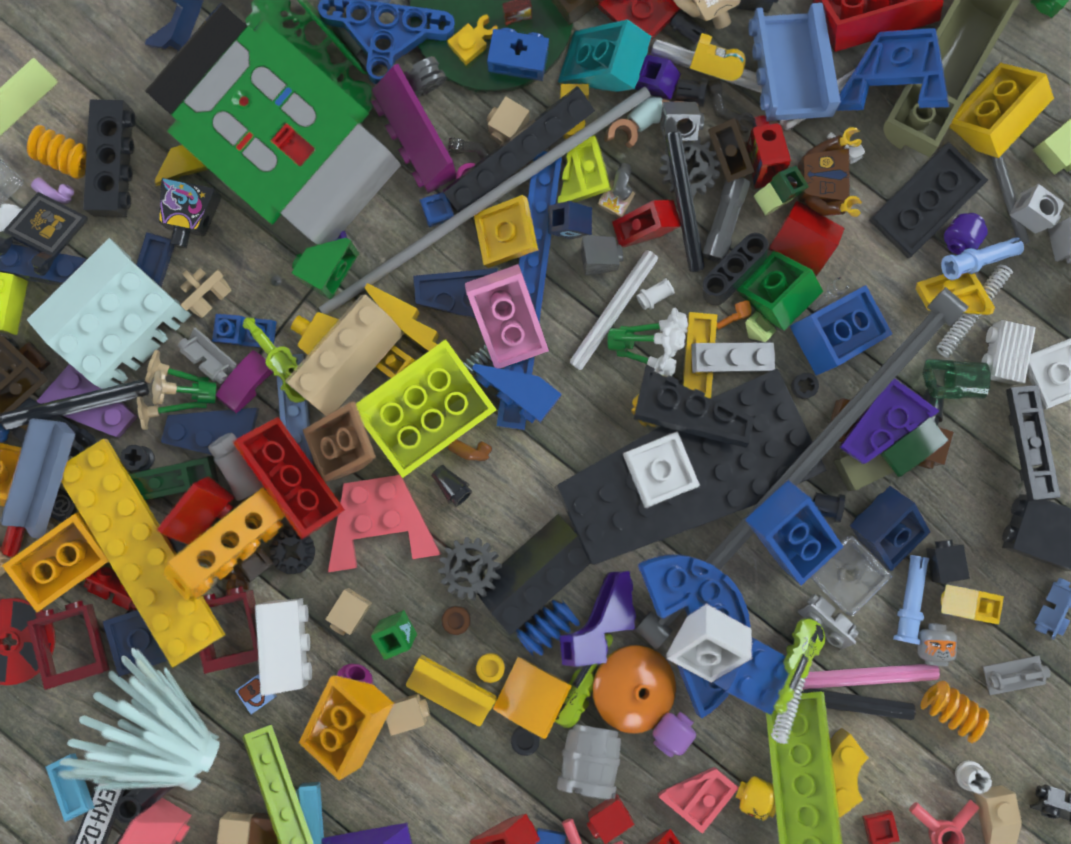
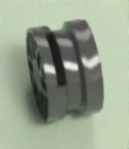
M435 56L412 65L413 69L410 72L409 70L404 72L417 97L430 93L447 79L444 71L439 70V63Z

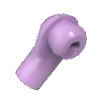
M36 178L31 183L34 191L61 204H67L72 201L71 197L74 195V189L69 185L61 184L59 189L56 190L42 178Z

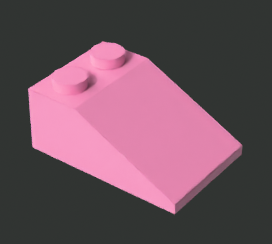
M519 264L465 283L466 293L495 368H503L549 351Z

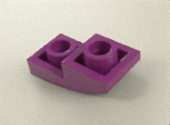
M251 351L224 381L216 393V398L232 411L238 413L257 395L255 389L273 373L266 366V359L256 351Z

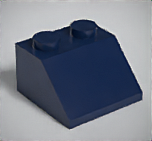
M891 486L883 493H880L874 502L863 513L857 515L854 522L849 525L858 540L889 571H892L930 533L916 504Z

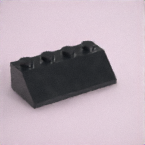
M557 514L501 564L502 568L495 570V573L501 576L500 580H492L491 583L495 586L494 590L487 587L485 589L486 597L481 596L479 593L476 594L495 619L511 635L582 572L590 562L577 534Z

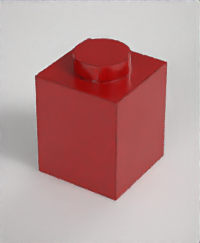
M617 793L615 794V799H606L588 811L590 822L587 823V826L594 838L601 837L604 844H607L635 825L632 816Z

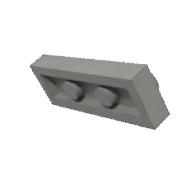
M774 343L691 344L692 373L770 372L775 370Z

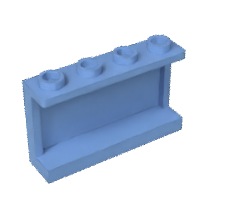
M812 3L806 14L764 16L763 8H756L753 19L749 20L748 31L749 35L753 36L754 39L752 56L753 60L758 63L756 81L757 85H761L762 88L760 106L762 111L765 110L767 121L833 117L841 101L823 3Z

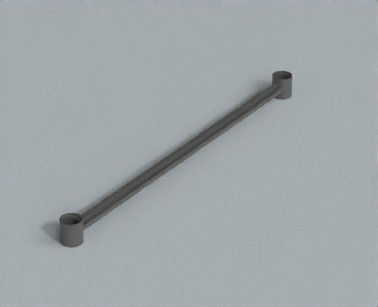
M945 287L927 306L931 310L930 314L710 554L705 562L721 570L754 533L745 519L788 480L797 486L945 323L949 326L955 323L969 306ZM683 607L665 618L659 617L651 610L634 630L652 647L657 649L672 633L673 630L669 627L670 624L685 608Z

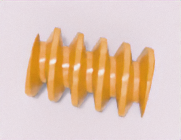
M43 125L34 127L27 142V153L32 160L40 161L41 164L49 165L52 169L60 170L61 173L69 174L75 179L85 176L87 151L84 144H76L75 140L71 138L66 140L64 135H56L54 130H46Z
M946 681L935 683L928 689L921 700V709L924 710L931 705L929 715L935 716L940 712L938 721L945 723L950 719L948 728L954 730L959 726L958 735L963 737L968 734L967 741L971 744L975 743L982 736L988 725V710L982 707L979 708L976 702L970 701L966 695L960 694L956 688H950L949 683Z

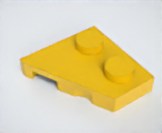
M975 273L961 274L955 280H949L942 274L917 282L916 291L928 311L931 310L927 306L946 287L969 306L964 313L990 315L994 312L995 306Z

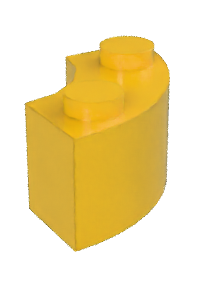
M843 728L838 730L830 739L839 818L863 801L858 790L857 777L861 766L868 759L853 736Z

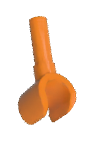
M746 300L736 303L734 305L736 313L719 321L717 329L719 330L734 321L748 318L752 312L750 302Z

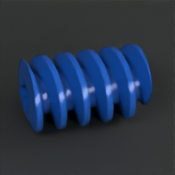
M554 599L551 601L552 611L543 607L544 618L534 614L535 625L526 621L524 623L525 633L519 629L515 631L519 640L533 657V652L541 656L544 654L542 644L549 648L553 647L551 637L560 641V630L569 634L571 632L570 622L576 626L580 625V621L563 599L561 604Z

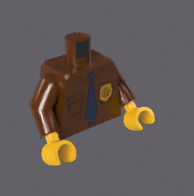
M850 127L845 130L843 137L839 135L821 142L808 150L798 163V169L809 185V188L798 195V199L801 202H805L807 207L822 216L843 215L845 212H848L852 217H858L861 213L858 209H851L854 204H862V201L857 196H850L849 149H844L847 144L851 147L860 146L862 140L850 141L852 134L860 132L857 128ZM788 177L787 179L791 186L797 187L796 180Z

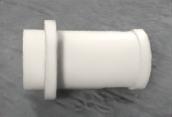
M665 278L647 290L641 289L640 294L637 295V300L644 310L647 308L653 309L654 304L673 295L674 289Z

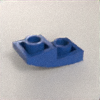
M216 314L212 342L261 348L252 337L250 330L243 328V322L246 317ZM255 319L256 326L274 344L277 322L268 319Z

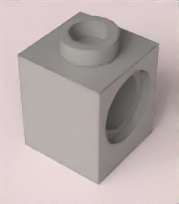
M1037 184L1019 194L1010 216L1036 234L1047 228L1054 227L1059 222L1064 202L1040 184Z

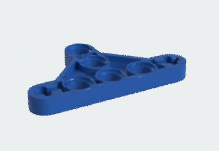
M320 0L318 4L321 20L326 25L345 28L367 55V75L373 84H377L384 77V75L375 76L372 73L374 66L384 65L388 72L394 66L395 61L426 39L448 40L455 31L453 16L441 10L367 0ZM330 7H335L336 11H333L332 15H327ZM344 8H346L347 18H343ZM356 9H362L367 13L366 17L362 20L353 19L351 14ZM383 13H391L395 18L392 23L384 24L380 22L379 17ZM410 17H419L422 20V24L417 28L410 27L407 24V20ZM427 19L431 20L430 29H427ZM441 21L446 22L444 30H439L438 26ZM379 39H388L391 42V46L386 50L378 49L375 44Z

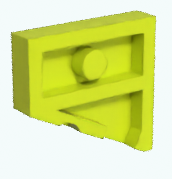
M595 135L567 153V165L563 171V187L561 196H558V203L566 201L576 203L612 190L598 139Z

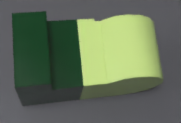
M795 165L775 175L772 181L753 197L766 216L789 203L809 188V185ZM788 177H792L796 180V189H793V187L787 179Z

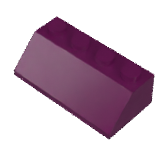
M399 64L392 66L372 89L375 100L371 103L378 116L384 115L387 119L388 124L384 126L391 139H398L402 147L398 151L405 164L411 162L415 169L411 174L419 188L424 186L429 194L456 179L454 163Z

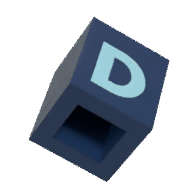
M571 201L549 205L548 234L568 239L592 235V207Z

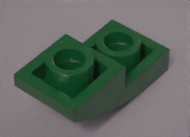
M930 417L906 436L894 442L881 455L895 474L901 477L944 445L948 439Z

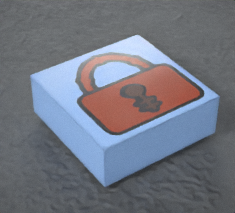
M260 673L235 690L250 714L277 697L276 694L261 696Z

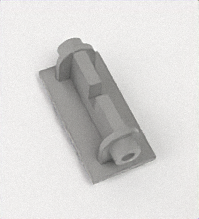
M196 327L193 329L189 340L184 338L178 343L180 353L184 354L194 364L200 360L203 361L199 369L213 382L217 381L221 384L237 366L228 355L222 352Z
M813 594L807 601L809 605L797 611L804 619H812L818 622L824 630L827 641L840 650L857 642L854 640L859 633L856 630V626L841 613H838L833 619L831 615L835 608L821 595Z
M1039 655L983 666L989 695L1046 684V678L1051 675L1048 666H1042Z

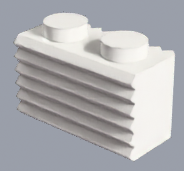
M1006 320L994 323L988 329L986 335V342L989 343L987 354H984L981 360L980 367L984 372L982 377L1012 385L1025 383L1036 328Z

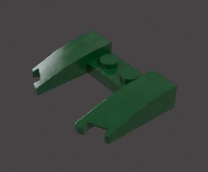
M213 455L128 473L144 500L187 492L194 483L207 476L219 484ZM218 518L217 521L213 524V526L221 520Z

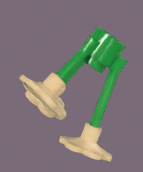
M154 350L148 365L145 381L151 383L154 377L152 394L155 406L148 407L144 403L143 397H137L138 415L142 430H148L149 419L158 417L161 413L192 408H207V404H215L216 382L209 381V377H198L171 369L169 365L160 362V352ZM169 374L197 383H192V387L177 386L176 383L166 382L165 376ZM176 392L191 393V400H197L196 402L158 407L159 404L163 403L164 394L175 395Z

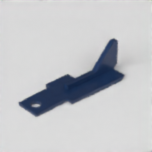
M171 0L177 5L171 22L148 37L144 44L148 47L166 49L171 46L182 53L187 47L204 0Z

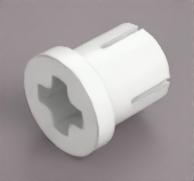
M964 761L957 766L955 779L963 789L975 793H985L991 787L990 775L978 763Z

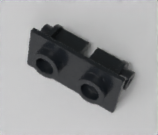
M1046 784L1037 786L1035 795L1039 797V802L1031 804L1030 808L1041 811V815L1047 818L1068 820L1071 825V793L1068 794V800L1065 802L1064 790Z

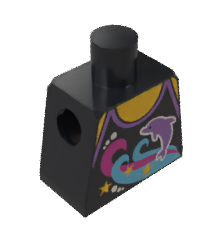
M162 178L159 223L166 229L173 230L170 245L187 249L190 234L202 237L207 234L222 197L214 188Z

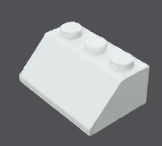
M303 598L267 601L256 605L261 696L304 688L308 685V680L312 679L311 663H307L306 651L310 650V636L305 634L304 622H308V607L303 605Z

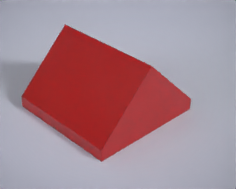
M796 200L768 249L777 251L812 269L815 276H818L838 247L845 228Z

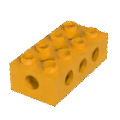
M262 487L167 562L163 575L186 601L193 596L198 599L211 588L210 585L213 584V579L218 577L221 580L234 569L233 567L238 563L237 560L239 558L242 561L249 558L257 550L256 548L261 544V540L266 543L272 539L283 526L281 521L285 515L273 498ZM222 544L230 546L231 549L224 547ZM198 563H205L209 568H203Z

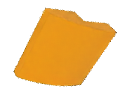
M518 657L493 709L526 730L546 739L571 685L552 673L540 669L526 659Z

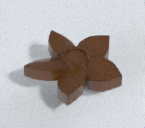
M236 566L223 578L228 580L226 590L234 589L237 585L239 587L243 586L245 590H249L247 580Z

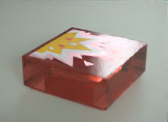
M513 0L502 4L505 25L532 18V4L530 0Z

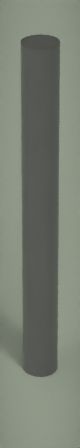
M1003 155L1000 158L990 156L1015 236L1023 244H1027L1030 240L1026 227L1010 216L1017 199Z

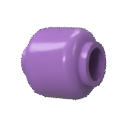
M679 712L678 715L666 713L653 730V736L656 739L653 743L670 757H673L674 754L678 756L683 755L696 738V732L691 727L694 722L682 712Z

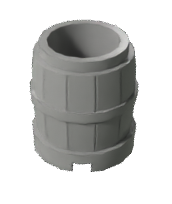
M575 724L572 729H569L565 748L562 751V776L558 777L557 789L572 793V790H574L576 793L589 797L615 799L617 786H614L618 766L620 765L621 738L618 737L619 732Z

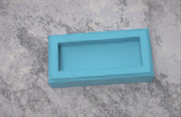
M75 753L70 754L64 758L77 759V756ZM60 759L46 766V770L64 822L95 807L85 779H62L63 776L58 775L62 771H72L74 768H77L60 764L62 760Z

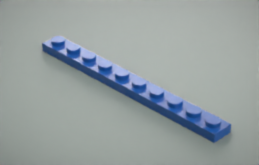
M541 152L533 159V162L541 156H543L544 154H546L547 152ZM562 157L532 176L530 180L528 204L538 250L521 256L519 267L539 322L552 235L548 234V206L556 204ZM535 356L508 365L504 369L532 375ZM500 399L497 427L525 430L526 419L519 414L521 411L520 407L513 402L509 406Z

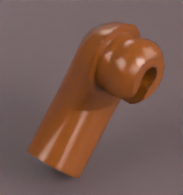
M456 439L449 444L448 450L465 460L486 461L490 458L489 454L492 451V446L481 441L475 449Z

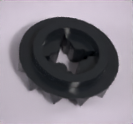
M286 529L274 536V540L269 546L270 560L274 563L276 569L286 574H298L310 567L315 557V545L312 538L308 536L301 539L295 529ZM300 542L296 550L300 559L292 556L284 560L288 551L283 544L291 547Z

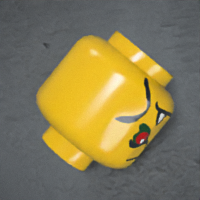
M757 776L751 777L748 783L742 781L736 794V798L741 800L740 810L761 821L767 820L769 816L773 818L776 812L773 784Z

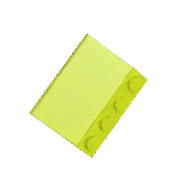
M446 339L356 403L363 425L402 478L496 411V408Z

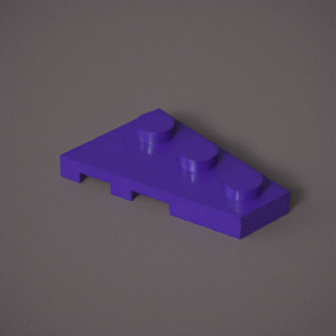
M894 378L864 411L839 448L861 464H866L893 445L898 439L917 428L922 422L934 416L939 410Z

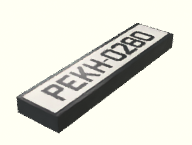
M96 784V785H95V788L98 787V786H100V785H106V784ZM94 788L91 799L95 808L84 814L73 844H107L116 820L114 815L115 804L120 798L125 796L127 789L95 790Z

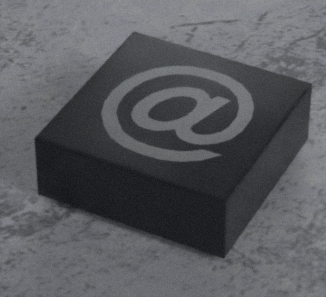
M59 487L51 517L63 522L75 514L77 507L68 492Z

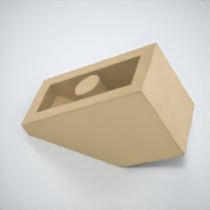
M1002 785L990 787L985 793L974 792L976 805L979 807L978 814L985 844H1017L1022 821L1016 794Z

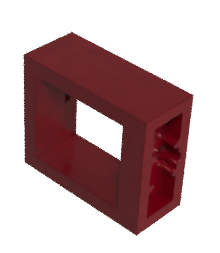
M242 586L226 590L225 597L216 599L215 593L203 596L209 608L243 600L254 647L253 649L216 657L214 644L212 643L199 652L204 674L259 661L256 602L253 590L244 592Z
M83 601L64 605L66 611L56 614L54 609L42 611L35 614V620L27 622L44 690L110 670L93 604L83 605ZM83 614L96 662L57 674L44 625Z

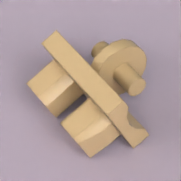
M199 268L194 274H191L186 269L182 274L187 280L180 288L185 293L193 286L197 289L180 305L186 311L190 309L194 314L203 318L213 307L202 296L208 290H211L222 300L232 289L223 278L224 274L219 269L202 284L199 280L206 275L202 268Z

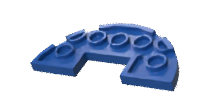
M686 555L658 556L638 564L659 617L665 618L683 607L686 610L687 616L708 604L751 629L749 613L742 594L734 582L714 567V565ZM678 665L696 715L700 718L711 713L728 697L729 693L715 683H711Z

